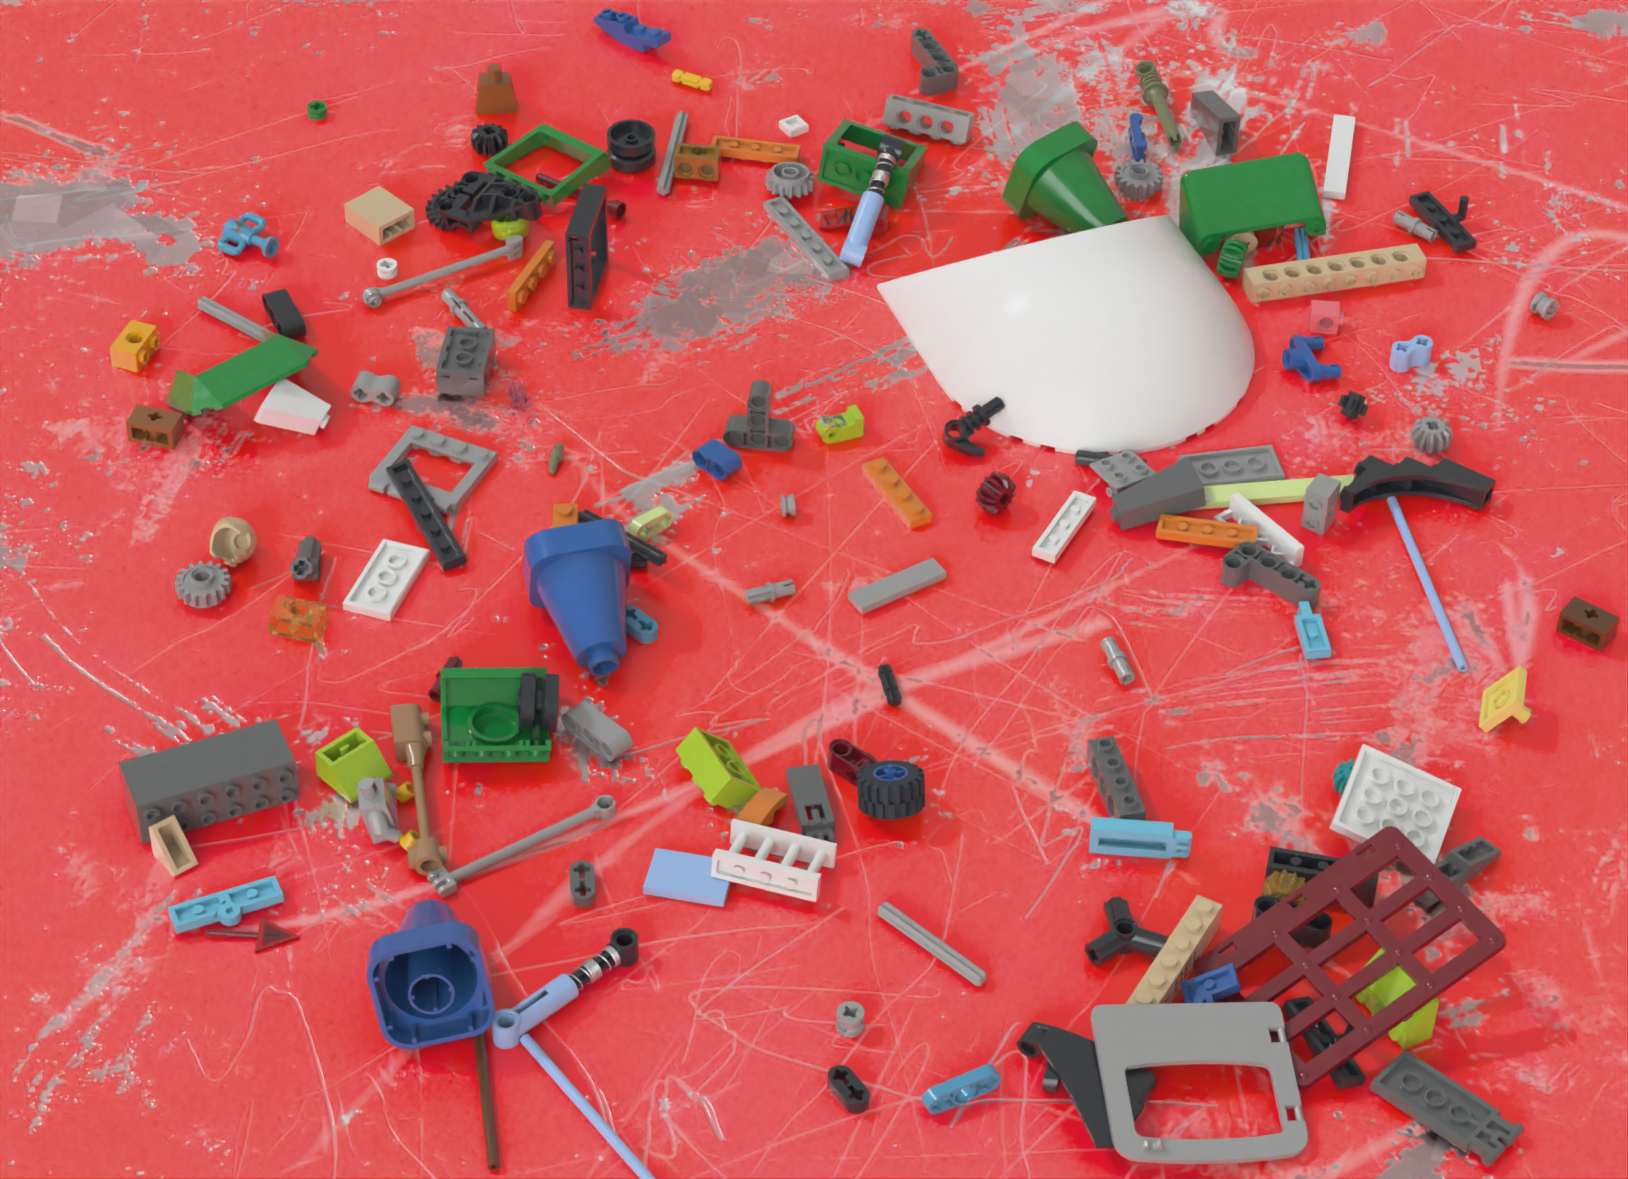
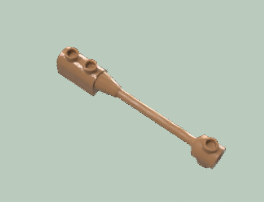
M417 704L390 705L396 761L407 760L408 767L412 772L420 838L414 842L413 847H407L409 869H416L419 874L428 875L430 872L443 867L444 862H448L446 846H440V842L430 835L422 771L425 754L427 753V747H432L431 731H425L426 728H430L429 713H423L422 708Z

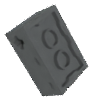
M456 326L447 327L436 367L437 393L485 396L496 353L495 329L484 330V328L460 326L458 328Z

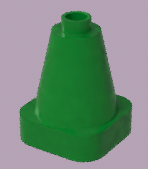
M1078 121L1068 123L1027 146L1017 157L1002 194L1003 202L1021 220H1026L1039 214L1069 234L1129 221L1092 159L1098 145L1097 140Z

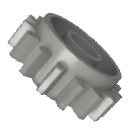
M1131 159V163L1124 161L1123 165H1118L1117 170H1115V186H1119V191L1129 197L1147 198L1154 195L1156 191H1160V186L1163 185V170H1159L1158 165L1152 166L1151 161L1144 163L1143 159L1139 162Z
M782 162L774 165L771 171H767L765 186H767L768 191H772L773 195L779 193L780 197L787 195L789 198H792V196L796 195L800 198L801 194L808 195V191H813L815 176L803 164Z
M199 561L196 566L189 563V569L181 568V574H176L175 592L178 595V599H183L184 604L192 607L208 608L215 606L222 600H225V595L231 592V577L228 574V569H222V564L220 563L213 566L212 561H209L207 564Z

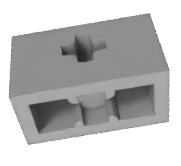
M1321 473L1317 474L1306 489L1301 527L1324 535L1336 519L1341 481Z

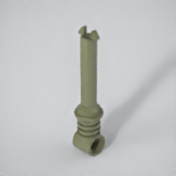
M1151 60L1142 61L1135 67L1139 87L1142 89V99L1146 104L1154 107L1170 146H1175L1177 151L1180 149L1179 144L1182 140L1165 101L1169 94L1168 88L1162 83L1155 63Z

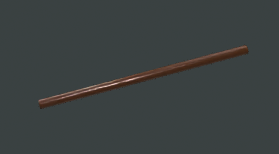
M483 1032L473 1036L488 1169L492 1171L500 1168L485 1035Z

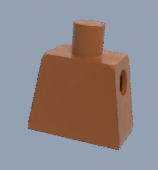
M498 64L489 65L488 73L479 74L475 97L476 114L517 113V98L511 74L509 72H501V66Z

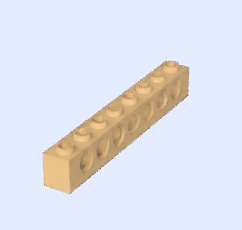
M1415 243L1244 268L1242 287L1250 302L1256 303L1424 278L1427 259L1418 244Z

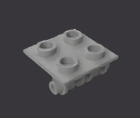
M1131 449L1089 464L1109 484V487L1106 489L1109 497L1117 495L1156 473Z

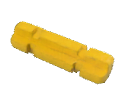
M678 69L672 73L673 82H682L683 85L697 89L701 87V90L707 92L712 89L713 81L709 78L704 77L702 79V76L688 72L684 74V71Z

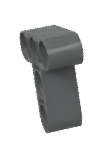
M756 380L751 384L747 400V415L736 414L727 418L723 440L726 444L733 447L781 452L788 451L792 447L796 427L789 420L772 418V386L765 380Z

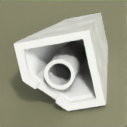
M284 378L276 382L261 404L254 421L315 435L319 427L324 429L331 416L327 415L331 405Z

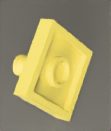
M1518 666L1483 691L1479 727L1485 732H1488L1511 715L1519 720L1520 723H1524L1530 718L1531 709L1524 705L1527 671L1521 666Z

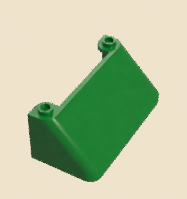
M1291 153L1190 170L1181 177L1179 229L1200 256L1215 253L1220 247L1222 236L1304 222V230L1308 235H1326V220L1308 158L1302 153Z

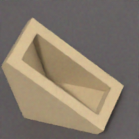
M175 815L149 827L153 855L172 876H176L198 864Z

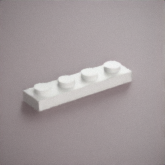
M1074 490L1033 546L1032 556L1055 563L1096 506L1097 498Z

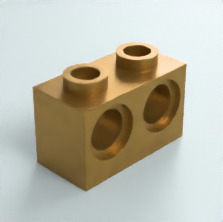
M677 143L674 153L675 178L718 181L721 171V146Z

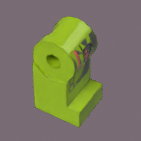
M855 404L848 406L845 413L820 417L815 424V428L825 443H838L863 436L864 417Z

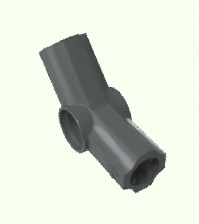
M305 536V539L299 542L297 558H294L293 562L290 563L293 581L320 580L322 546L321 541H318L313 536Z

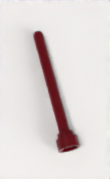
M538 173L535 177L538 182L552 188L561 182L542 173ZM577 189L570 195L579 198L581 189ZM619 200L607 201V213L609 216L620 220L626 213V204Z

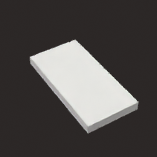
M383 539L342 603L343 610L391 621L428 561L430 550Z

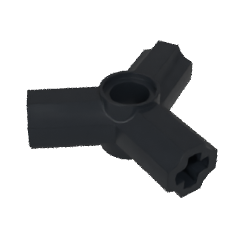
M1121 896L1111 897L1109 901L1105 902L1103 910L1109 930L1085 945V953L1089 961L1095 966L1097 964L1102 965L1118 954H1129L1133 951L1156 958L1167 942L1168 936L1139 928L1132 919L1127 900L1122 899Z

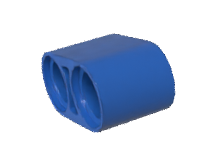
M710 439L692 452L695 464L720 481L726 479L742 467L740 456L716 439Z

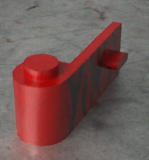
M885 203L882 205L872 235H882L887 230L890 209ZM858 205L822 211L819 224L820 231L852 225Z

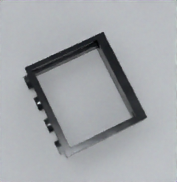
M584 183L565 233L567 295L569 308L591 310L609 260L607 186Z

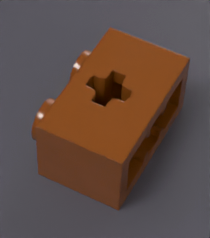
M138 404L126 421L128 441L174 450L185 432L183 413Z

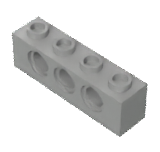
M891 94L886 98L882 123L887 124L891 129H908L909 133L920 135L924 133L930 135L929 137L932 139L941 140L945 138L951 140L950 142L953 144L962 145L971 139L975 113ZM904 111L911 114V120L904 117ZM924 116L931 118L932 125H928L924 121ZM945 121L952 123L953 130L946 128Z

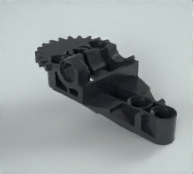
M477 171L465 173L460 181L454 182L452 187L448 184L445 185L446 190L438 189V194H432V200H427L428 206H425L426 217L430 224L433 223L435 228L440 226L441 231L446 229L454 232L458 227H461L469 234L474 233L484 221H493L496 217L504 214L511 215L512 221H517L519 218L535 221L543 215L537 191L512 181Z

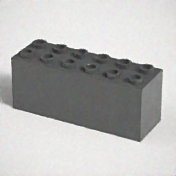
M276 719L119 762L124 800L142 844L151 842L150 826L172 815H175L182 831L186 832L300 799L295 759Z

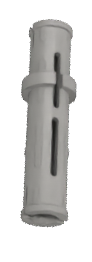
M448 288L442 292L441 299L450 307V312L454 316H458L467 327L488 329L470 310L468 303L464 299L459 298L453 289Z

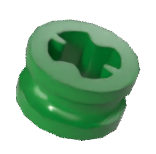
M311 101L308 103L307 115L310 119L321 120L327 116L326 103L323 101Z

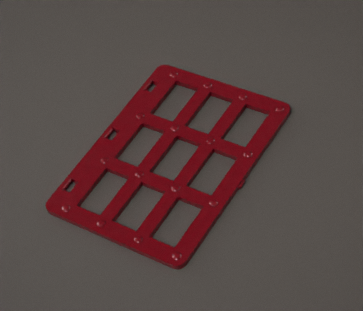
M1388 826L1197 959L1193 964V971L1197 977L1233 963L1238 973L1275 946L1292 963L1290 967L1246 998L1238 992L1218 1001L1220 1003L1272 1002L1306 978L1322 995V998L1284 1024L1288 1044L1334 1011H1337L1353 1029L1306 1064L1290 1048L1297 1086L1299 1089H1308L1401 1022L1407 1021L1415 1012L1502 951L1506 946V938L1504 933L1398 828ZM1372 847L1375 852L1363 860L1359 855ZM1399 859L1416 877L1369 910L1355 896L1353 891ZM1430 890L1447 909L1405 939L1399 941L1383 922ZM1303 896L1306 901L1298 905L1296 908H1293L1290 905L1298 898ZM1338 903L1354 921L1307 954L1290 935ZM1461 921L1479 940L1431 973L1414 954ZM1368 934L1385 953L1337 986L1320 967ZM1234 945L1236 950L1224 958L1221 953ZM1399 966L1416 985L1368 1019L1351 999ZM1269 1031L1271 1043L1280 1042L1278 1032Z

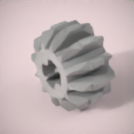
M1433 415L1431 418L1423 416L1422 419H1416L1410 434L1413 447L1420 448V452L1428 451L1430 454L1434 451L1440 454L1441 450H1447L1453 435L1450 423L1443 422L1442 417L1434 418Z

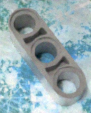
M587 701L580 702L562 715V722L565 728L608 761H613L633 747V741L629 733Z

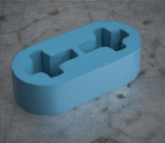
M631 605L626 606V632L642 643L654 642L658 638L657 622L639 608Z

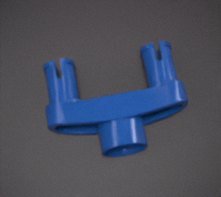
M1292 335L1290 337L1289 349H1285L1282 355L1283 366L1286 370L1296 369L1308 382H1316L1328 378L1338 379L1342 373L1341 366L1338 363L1320 364L1311 350L1321 351L1324 349V339L1321 335L1311 337Z

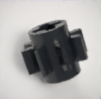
M1349 391L1348 396L1341 395L1337 404L1342 407L1341 414L1357 420L1358 415L1365 416L1369 408L1368 405L1364 404L1366 397L1353 391Z

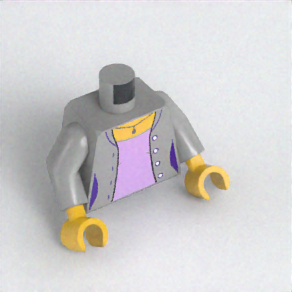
M365 777L359 781L357 786L359 810L374 844L387 840L394 843L399 841L401 846L407 850V847H413L414 842L420 837L414 830L408 831L405 835L401 834L399 830L395 795L402 803L414 797V793L409 792L413 788L411 782H405L398 788L396 784L388 783L382 777Z

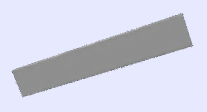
M777 197L763 202V209L829 282L849 276V268L839 260V257L784 197Z

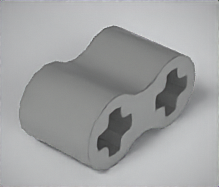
M362 371L356 378L350 393L358 402L373 401L381 406H390L401 389V383L398 378L392 375L377 376L372 372Z

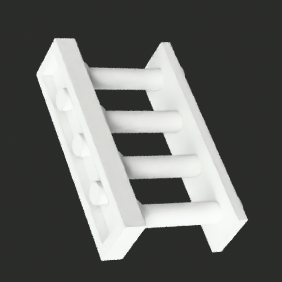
M732 819L730 844L732 846L729 851L715 849L712 855L711 877L816 902L819 898L821 874L818 872L821 866L834 869L837 843ZM743 847L758 850L755 857L740 854ZM769 853L783 856L784 859L781 864L766 861ZM795 860L811 863L807 870L792 867Z

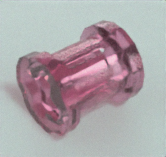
M522 381L509 383L506 387V394L511 399V408L516 412L526 411L532 404L531 397L527 395L526 384Z

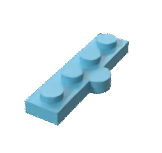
M274 875L169 906L168 914L176 934L218 921L225 926H234L241 921L242 914L284 902V896Z

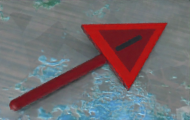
M260 917L258 933L210 929L204 931L206 935L257 938L255 953L300 938V936Z

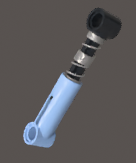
M887 134L883 135L877 152L879 163L875 165L876 170L872 173L869 182L870 188L862 194L839 260L861 267L870 237L884 203V198L881 196L885 193L883 189L888 185L889 177L891 176L890 170L894 168L895 162H898L905 144L904 140Z
M630 928L615 930L611 934L610 943L601 950L600 955L595 954L592 959H587L579 967L574 968L572 974L562 973L513 1008L496 1011L492 1023L494 1044L502 1049L516 1047L520 1043V1038L523 1034L577 998L579 994L578 989L583 990L585 984H592L602 977V973L605 970L611 971L612 967L616 966L630 967L634 965L639 958L638 934Z

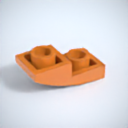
M764 787L749 800L737 819L767 826L773 822L774 812L788 803V794Z

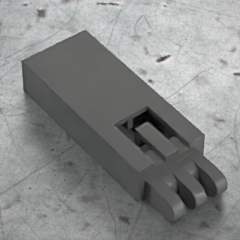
M819 764L786 768L785 781L800 835L820 840L827 838L828 842L835 843V820ZM805 807H811V818L813 820H808Z

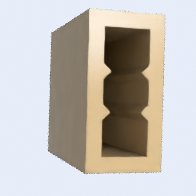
M377 186L344 204L345 222L379 246L415 228L414 209L381 186Z

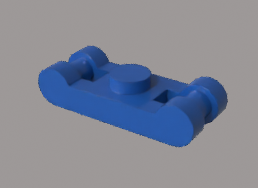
M1133 113L1130 115V127L1128 129L1132 159L1136 162L1143 159L1145 163L1146 154L1144 151L1147 150V141L1145 140V133L1141 132L1142 129L1140 128L1143 116Z

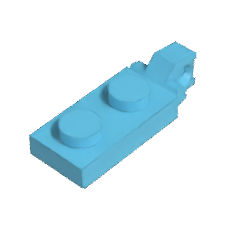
M1309 601L1298 602L1299 608L1297 615H1294V624L1305 659L1329 658L1331 656V647L1321 615L1317 613L1312 614Z

